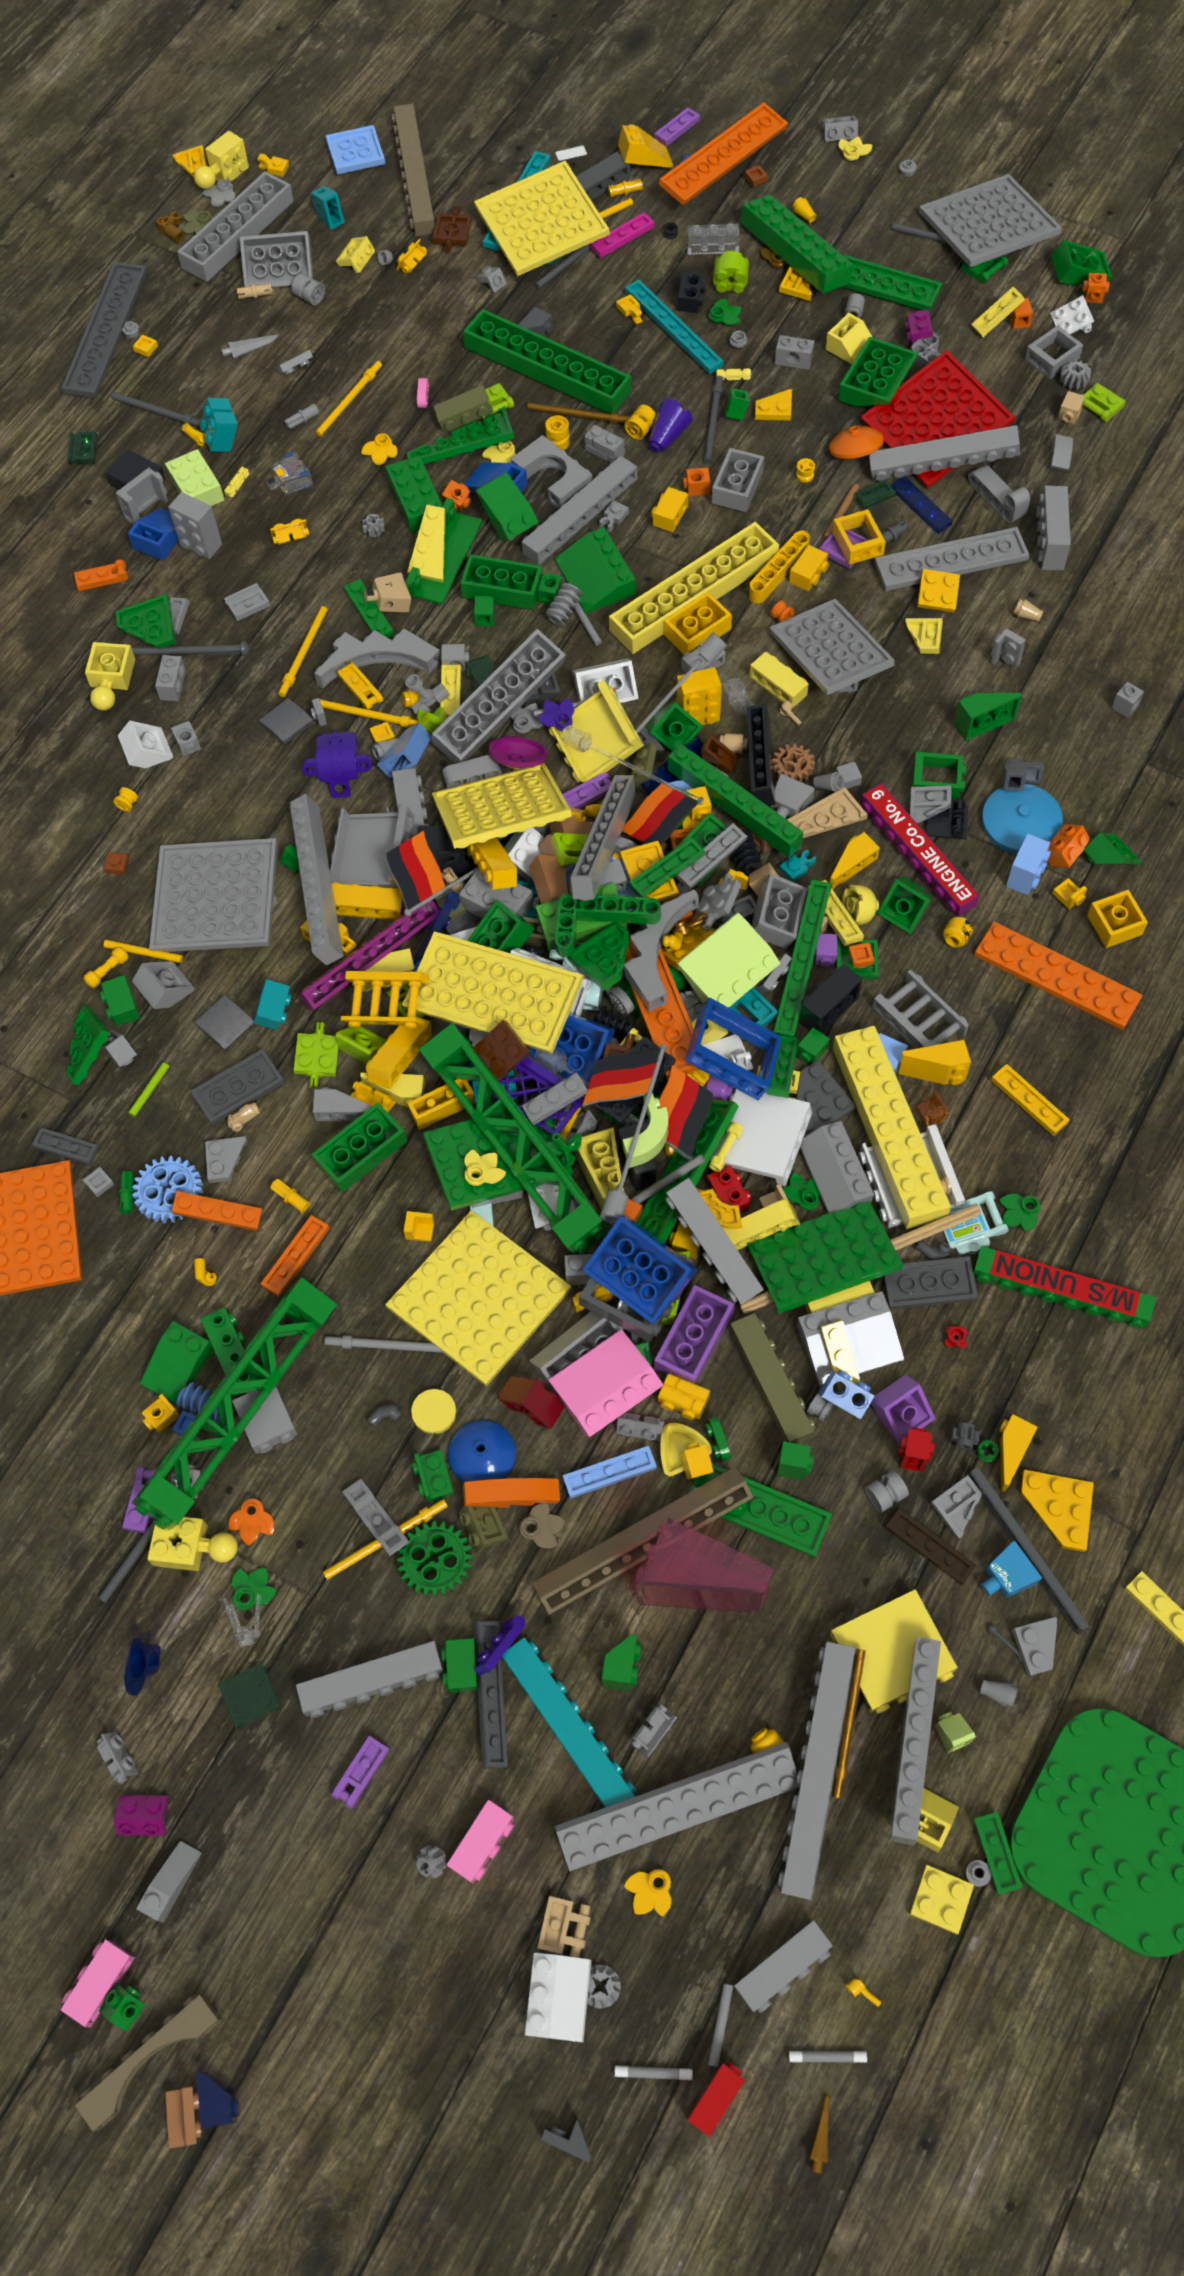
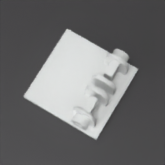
M1084 296L1050 313L1055 326H1060L1069 334L1079 329L1089 333L1092 328L1091 323L1094 322Z
M736 1034L702 1045L748 1071L753 1069L750 1061V1052H746L740 1037Z
M543 1184L535 1187L556 1215L559 1186ZM528 1194L535 1228L544 1227L545 1230H551L553 1226ZM573 1198L571 1199L569 1214L575 1210Z

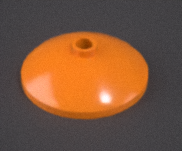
M852 426L834 437L829 445L830 453L842 459L863 457L878 450L884 443V437L877 429L867 426Z

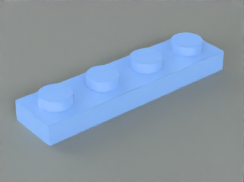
M646 1446L565 1474L563 1479L569 1497L572 1499L657 1469L650 1447Z

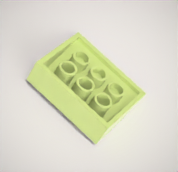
M736 913L676 964L703 1005L709 998H712L729 1008L781 963L762 937L740 913Z

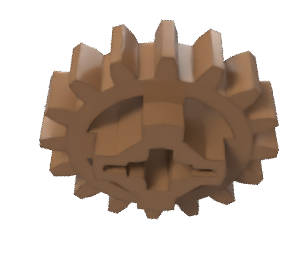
M795 743L793 747H789L786 744L785 749L780 747L778 753H774L773 771L777 773L778 779L783 774L799 782L802 781V778L808 780V776L813 774L815 767L814 755H810L809 749L804 751L803 745L797 748Z

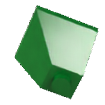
M674 701L659 710L645 727L673 752L680 744L686 747L702 729L703 725Z
M1100 832L1084 849L1088 854L1087 859L1093 864L1140 865L1142 863L1117 834Z
M903 876L895 880L877 914L911 935L929 905L931 898L921 886Z

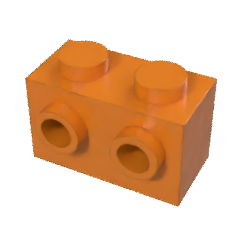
M1064 824L1051 840L1048 851H1051L1048 859L1051 867L1070 868L1091 839L1083 825Z

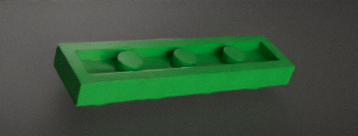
M361 579L345 585V593L370 632L372 633L375 630L387 638L393 636L394 631L383 613L378 610L375 601H365L364 591L367 589Z
M690 838L631 880L629 887L638 897L646 898L705 855V851L693 838Z
M779 1035L782 1038L767 1095L788 1098L799 1038Z

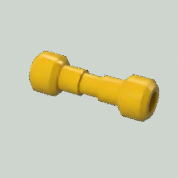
M115 948L111 953L112 956L106 960V963L101 967L99 966L95 971H89L84 975V981L91 988H96L101 983V978L111 968L113 969L116 965L123 964L129 959V955L123 948Z

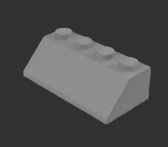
M842 1121L821 1126L803 1138L799 1149L827 1213H836L839 1210H845L867 1201L871 1203L874 1192Z
M591 1311L529 1361L539 1377L556 1394L548 1379L620 1329L613 1322Z

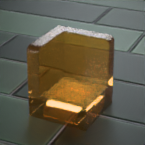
M938 1091L933 1092L930 1100L917 1106V1110L927 1126L937 1125L947 1120L950 1112Z

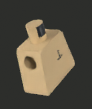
M402 573L375 578L372 590L364 591L365 601H375L379 611L409 612L411 596Z

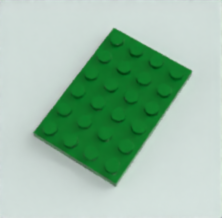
M509 1111L498 1117V1119H514ZM473 1119L423 1132L426 1147L450 1211L525 1190ZM546 1120L547 1126L555 1131L556 1128L553 1120ZM532 1124L545 1143L553 1142L551 1135ZM492 1130L514 1161H516L519 1133ZM533 1143L529 1160L539 1152ZM471 1150L476 1151L479 1156L496 1153V1168L506 1172L504 1178L494 1184L470 1185L465 1180L467 1168L464 1161L466 1155ZM563 1155L558 1156L557 1159L560 1161ZM548 1163L536 1170L539 1172H554ZM571 1166L564 1167L572 1177L573 1170ZM477 1174L472 1175L474 1178H479ZM532 1183L534 1187L543 1185L542 1183Z
M870 1201L859 1203L845 1210H839L836 1213L831 1212L800 1223L801 1225L789 1227L784 1232L778 1231L753 1243H747V1248L778 1314L903 1269V1263Z

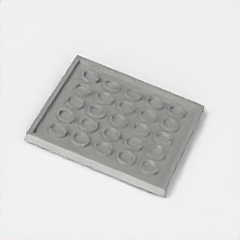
M1009 174L919 206V213L969 267L1061 234L1062 227Z
M277 839L160 845L149 945L150 951L174 952L270 946L278 851Z

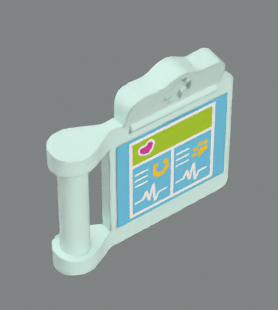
M992 1191L965 1200L963 1207L950 1210L949 1215L975 1204L981 1210V1215L943 1231L950 1248L956 1249L959 1256L975 1255L979 1253L981 1246L987 1248L990 1246V1237L999 1236L1009 1231L1007 1224H1003L995 1205V1196ZM982 1203H986L995 1225L993 1229H990L980 1207Z

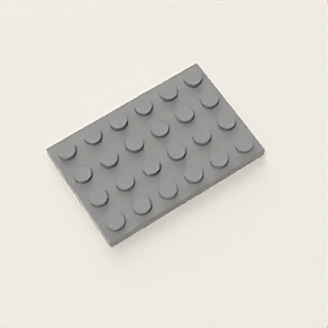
M836 599L769 627L770 634L826 695L894 666V659Z

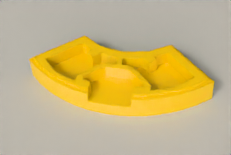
M713 1189L699 1192L721 1227L729 1229L743 1228L738 1205H728L721 1202L716 1197Z

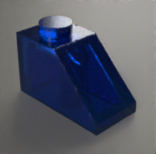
M197 2072L201 2129L237 2123V2117L240 2116L239 2100H235V2095L208 2072Z

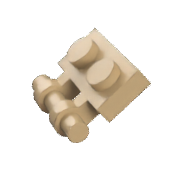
M549 1896L538 1949L562 1955L564 1945L566 1944L572 1946L570 1957L580 1958L581 1949H584L586 1942L584 1941L586 1926L590 1924L591 1917H589L591 1907L581 1904L579 1914L572 1913L574 1902ZM570 1921L577 1923L574 1938L567 1936Z

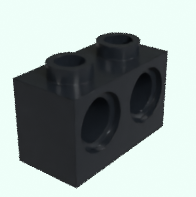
M683 272L678 293L677 311L698 313L699 306L703 305L704 295L702 293H705L706 290L703 274Z

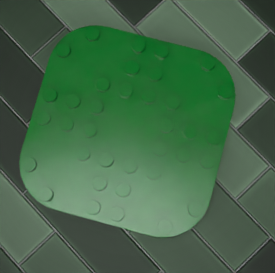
M1093 1709L1082 1712L1072 1718L1060 1730L1027 1799L1024 1801L1011 1827L1008 1844L1019 1878L1036 1895L1054 1906L1061 1907L1105 1934L1104 1936L1134 1954L1148 1958H1160L1176 1954L1184 1950V1749L1119 1712L1108 1709Z

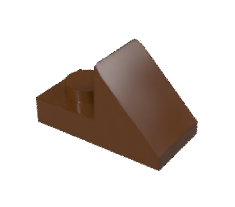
M712 734L707 736L701 749L703 760L709 764L714 763L726 774L733 771L739 758Z

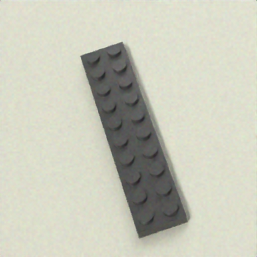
M113 262L61 389L64 394L97 398L123 334L124 324L130 317L147 275L146 266Z

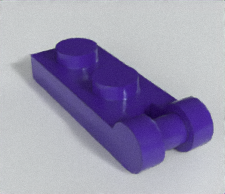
M518 1615L503 1622V1631L497 1633L491 1640L492 1646L479 1655L477 1658L479 1663L475 1666L474 1670L480 1676L492 1671L523 1630L525 1619L522 1616Z

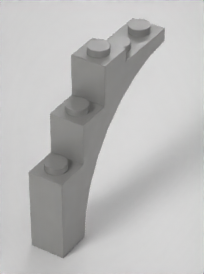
M406 629L396 634L393 640L374 630L364 639L363 643L344 632L333 644L335 652L328 657L322 666L316 669L314 674L317 685L322 688L338 677L337 671L352 662L356 667L374 663L404 664L430 674L441 662L439 649Z
M695 889L681 894L676 899L664 902L661 905V920L656 924H639L643 931H637L633 936H630L631 949L637 958H632L624 964V973L648 1012L667 1004V991L660 980L657 969L659 951L663 944V937L669 933L672 927L686 914L699 907V895ZM649 910L648 912L654 913V912H656V911H655V910Z

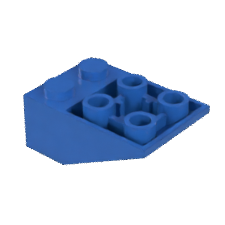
M482 462L464 485L469 488L471 493L478 495L476 489L507 472L522 493L527 487V473L525 469L513 463Z
M163 508L137 520L128 532L133 549L163 561L179 541L170 511Z

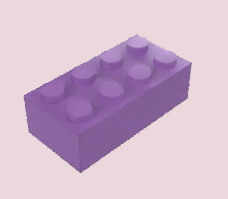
M694 1285L654 1360V1369L666 1375L670 1373L697 1385L734 1313L735 1304Z

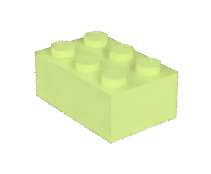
M198 449L165 463L169 479L179 494L183 492L210 506L224 501L221 486Z

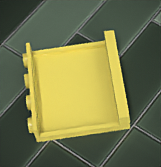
M604 680L597 684L600 691L574 709V714L572 715L573 724L569 730L560 731L555 727L549 728L551 735L557 738L558 743L556 744L560 751L565 753L566 757L564 759L568 766L573 768L574 772L572 774L578 782L585 783L602 773H606L644 746L612 687Z
M916 1589L830 1632L833 1643L866 1650L860 1690L869 1706V1713L876 1711L877 1714H880L890 1709L889 1704L898 1701L899 1704L907 1701L913 1647L917 1637L941 1641L937 1680L940 1679L941 1683L953 1678V1672L957 1669L951 1654Z

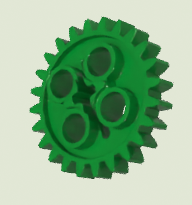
M433 1521L432 1527H428L427 1523L424 1522L423 1530L416 1526L415 1535L410 1532L407 1533L410 1538L409 1543L405 1545V1549L398 1550L399 1554L403 1555V1557L397 1558V1562L404 1564L398 1568L399 1573H405L401 1577L403 1581L410 1580L407 1585L409 1589L416 1585V1594H419L423 1589L425 1597H428L429 1593L433 1592L434 1597L437 1598L439 1591H442L443 1595L447 1596L446 1589L455 1592V1584L463 1586L460 1580L461 1577L469 1578L465 1570H472V1566L467 1563L473 1560V1556L467 1554L472 1549L471 1546H464L467 1544L468 1539L467 1537L461 1538V1530L454 1533V1525L446 1529L444 1521L440 1527H437L436 1521ZM437 1539L445 1540V1544L441 1548L433 1546ZM449 1548H453L451 1552H447ZM418 1551L425 1552L422 1560H414V1554ZM435 1555L439 1562L435 1563L431 1557ZM448 1559H456L457 1563L454 1567L448 1568L445 1566V1562ZM424 1566L422 1570L417 1571L418 1567ZM433 1570L437 1572L433 1580L425 1579L428 1571Z

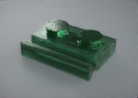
M96 431L78 432V434L70 432L69 465H72V463H77V465L95 464L98 438Z

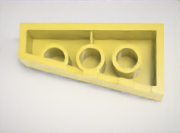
M614 1127L582 1137L579 1150L574 1151L576 1160L601 1210L607 1192L618 1189L621 1180Z

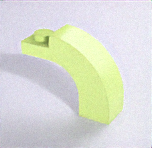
M653 1093L646 1110L650 1124L638 1136L629 1168L644 1164L654 1158L661 1151L668 1137L667 1107L661 1108L659 1099L654 1098ZM634 1137L623 1139V1150L626 1159Z

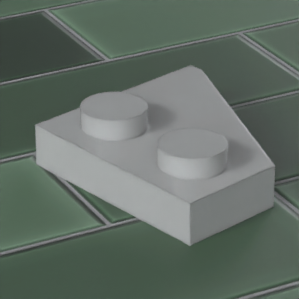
M951 786L911 787L910 816L917 824L951 808Z
M246 1136L205 1141L207 1179L209 1183L231 1180L234 1168L241 1158V1151L244 1145H247Z
M967 1475L930 1503L956 1539H960L982 1493L969 1475Z
M1057 1617L1012 1629L1028 1677L1053 1669Z

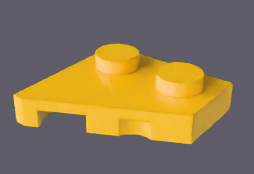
M792 389L757 400L755 420L791 421Z

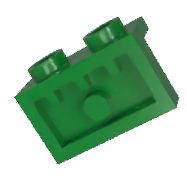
M442 1450L422 1456L419 1453L414 1454L416 1461H413L412 1465L415 1475L420 1474L421 1482L417 1484L421 1497L426 1496L427 1502L454 1495Z

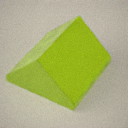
M362 1026L360 1028L348 1027L336 1033L339 1049L366 1065L377 1054L378 1049L387 1041Z

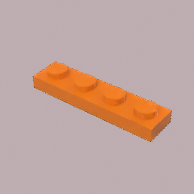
M176 1191L172 1207V1214L254 1231L258 1230L262 1208Z
M311 1215L261 1282V1286L280 1298L329 1231V1225Z

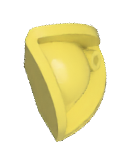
M678 1423L665 1425L660 1442L664 1473L668 1476H673L684 1471L680 1452L686 1450L685 1446L699 1443V1446L707 1445L710 1455L712 1453L711 1444L703 1435L686 1425Z

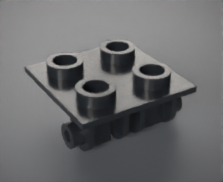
M956 798V801L951 804V808L927 819V836L967 839L969 805H966L963 798Z

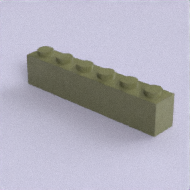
M753 1313L730 1324V1332L784 1441L799 1444L813 1438L814 1429H816L815 1424L810 1416H806L804 1412L805 1404L800 1396H796L794 1392L795 1384L791 1377L787 1378L784 1372L786 1369L781 1357L777 1358L774 1352L776 1350L775 1344L771 1338H767L764 1332L766 1327L761 1318L758 1319L756 1314Z

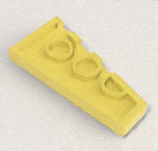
M426 505L407 571L408 575L412 567L420 569L423 579L444 583V508Z

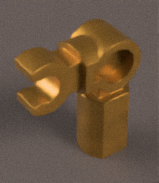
M174 211L170 216L167 215L157 219L158 231L161 234H166L176 243L184 240V233L175 226L183 223L182 215L178 217L177 212Z

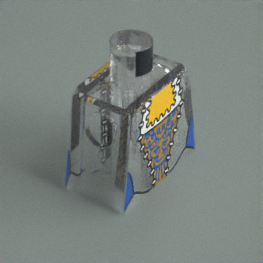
M294 451L271 466L273 477L266 480L270 490L280 487L285 494L313 486L309 470Z

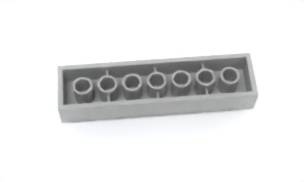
M264 171L177 251L181 268L208 282L241 251L240 237L258 235L294 202L291 185Z
M536 629L432 733L431 742L453 763L467 761L563 665L566 654L542 632Z

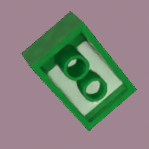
M1063 240L1051 254L1057 278L1063 284H1083L1084 280L1087 281L1089 273L1107 274V280L1112 279L1104 251Z
M507 472L476 489L500 541H508L539 523L531 505Z
M976 693L971 696H965L958 703L954 725L964 740L968 741L1011 722L1017 717L1022 694Z
M709 813L676 848L690 838H693L704 849L728 827ZM720 864L701 879L696 886L699 888Z
M172 1321L161 1337L140 1385L159 1396L163 1394L168 1401L176 1405L181 1390L191 1382H194L214 1352L213 1346L210 1341Z

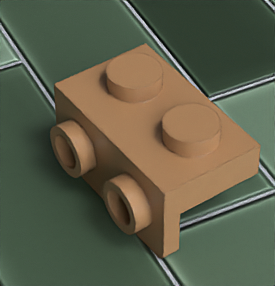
M193 2087L166 2092L169 2148L196 2144V2138L201 2137L200 2120L195 2121L194 2109H199L198 2092L193 2093Z

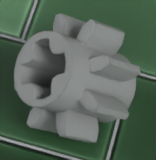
M370 514L366 517V520H362L363 532H368L369 537H379L381 532H385L384 519H379L378 514Z
M428 1845L421 1849V1854L416 1856L418 1859L416 1862L417 1869L426 1878L432 1875L435 1879L443 1874V1869L447 1868L446 1854L438 1846L431 1848Z

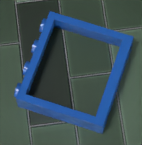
M709 998L699 1010L685 1061L759 1101L770 1087L782 1037L718 1001ZM708 1019L765 1050L758 1076L701 1045Z

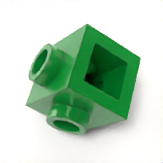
M117 1983L115 1988L108 1993L99 2012L109 2022L127 2032L134 2020L140 2016L145 2003L139 1998L141 1993L131 1985L125 1988Z

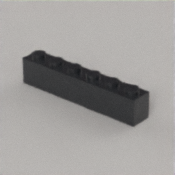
M766 704L747 707L751 792L757 799L770 806L776 804L771 725Z

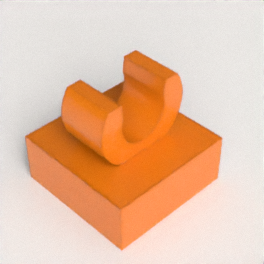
M870 943L849 946L848 951L853 968L860 969L874 964L875 960Z

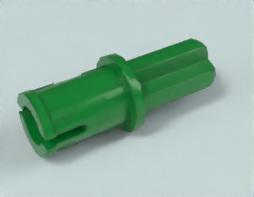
M123 1171L121 1174V1189L118 1191V1194L120 1195L119 1213L122 1214L133 1213L132 1194L135 1191L132 1188L134 1174L131 1171Z

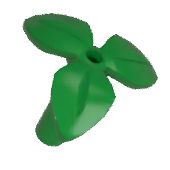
M554 1133L552 1135L553 1142L546 1144L556 1157L563 1155L560 1160L561 1164L564 1167H569L576 1158L571 1152L578 1151L581 1146V1134H575L566 1144L559 1133Z

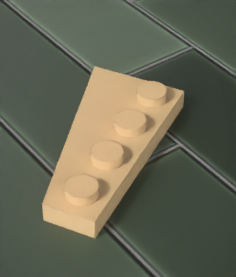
M844 787L787 820L803 831V838L866 820L868 814Z

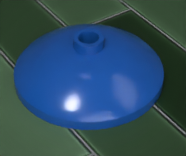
M488 1420L470 1422L461 1427L453 1436L448 1449L449 1464L453 1473L462 1482L505 1479L513 1469L516 1460L514 1440L511 1434L496 1422ZM479 1446L485 1447V1450L483 1452H478L477 1448Z

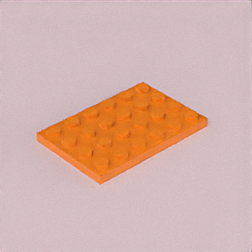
M67 1160L0 1173V1296L83 1280L71 1162Z

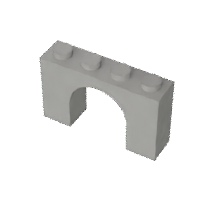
M543 435L511 458V463L526 470L527 479L543 468H557L565 473L560 480L548 488V500L558 509L573 498L575 493L581 491L593 478L588 469L583 468L575 459L569 457L564 450L559 449L551 440H548Z

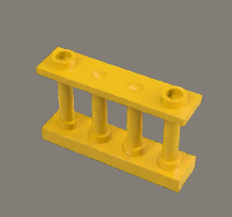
M346 971L345 979L353 983L354 995L351 1016H341V1020L348 1023L349 1027L360 1028L361 1025H404L405 1028L416 1029L417 1026H425V1021L416 1018L418 989L421 985H429L430 976L422 972ZM365 984L373 986L370 1016H360L362 989L365 987ZM384 984H390L388 1017H378L381 987ZM402 984L410 987L407 1017H397L399 991Z

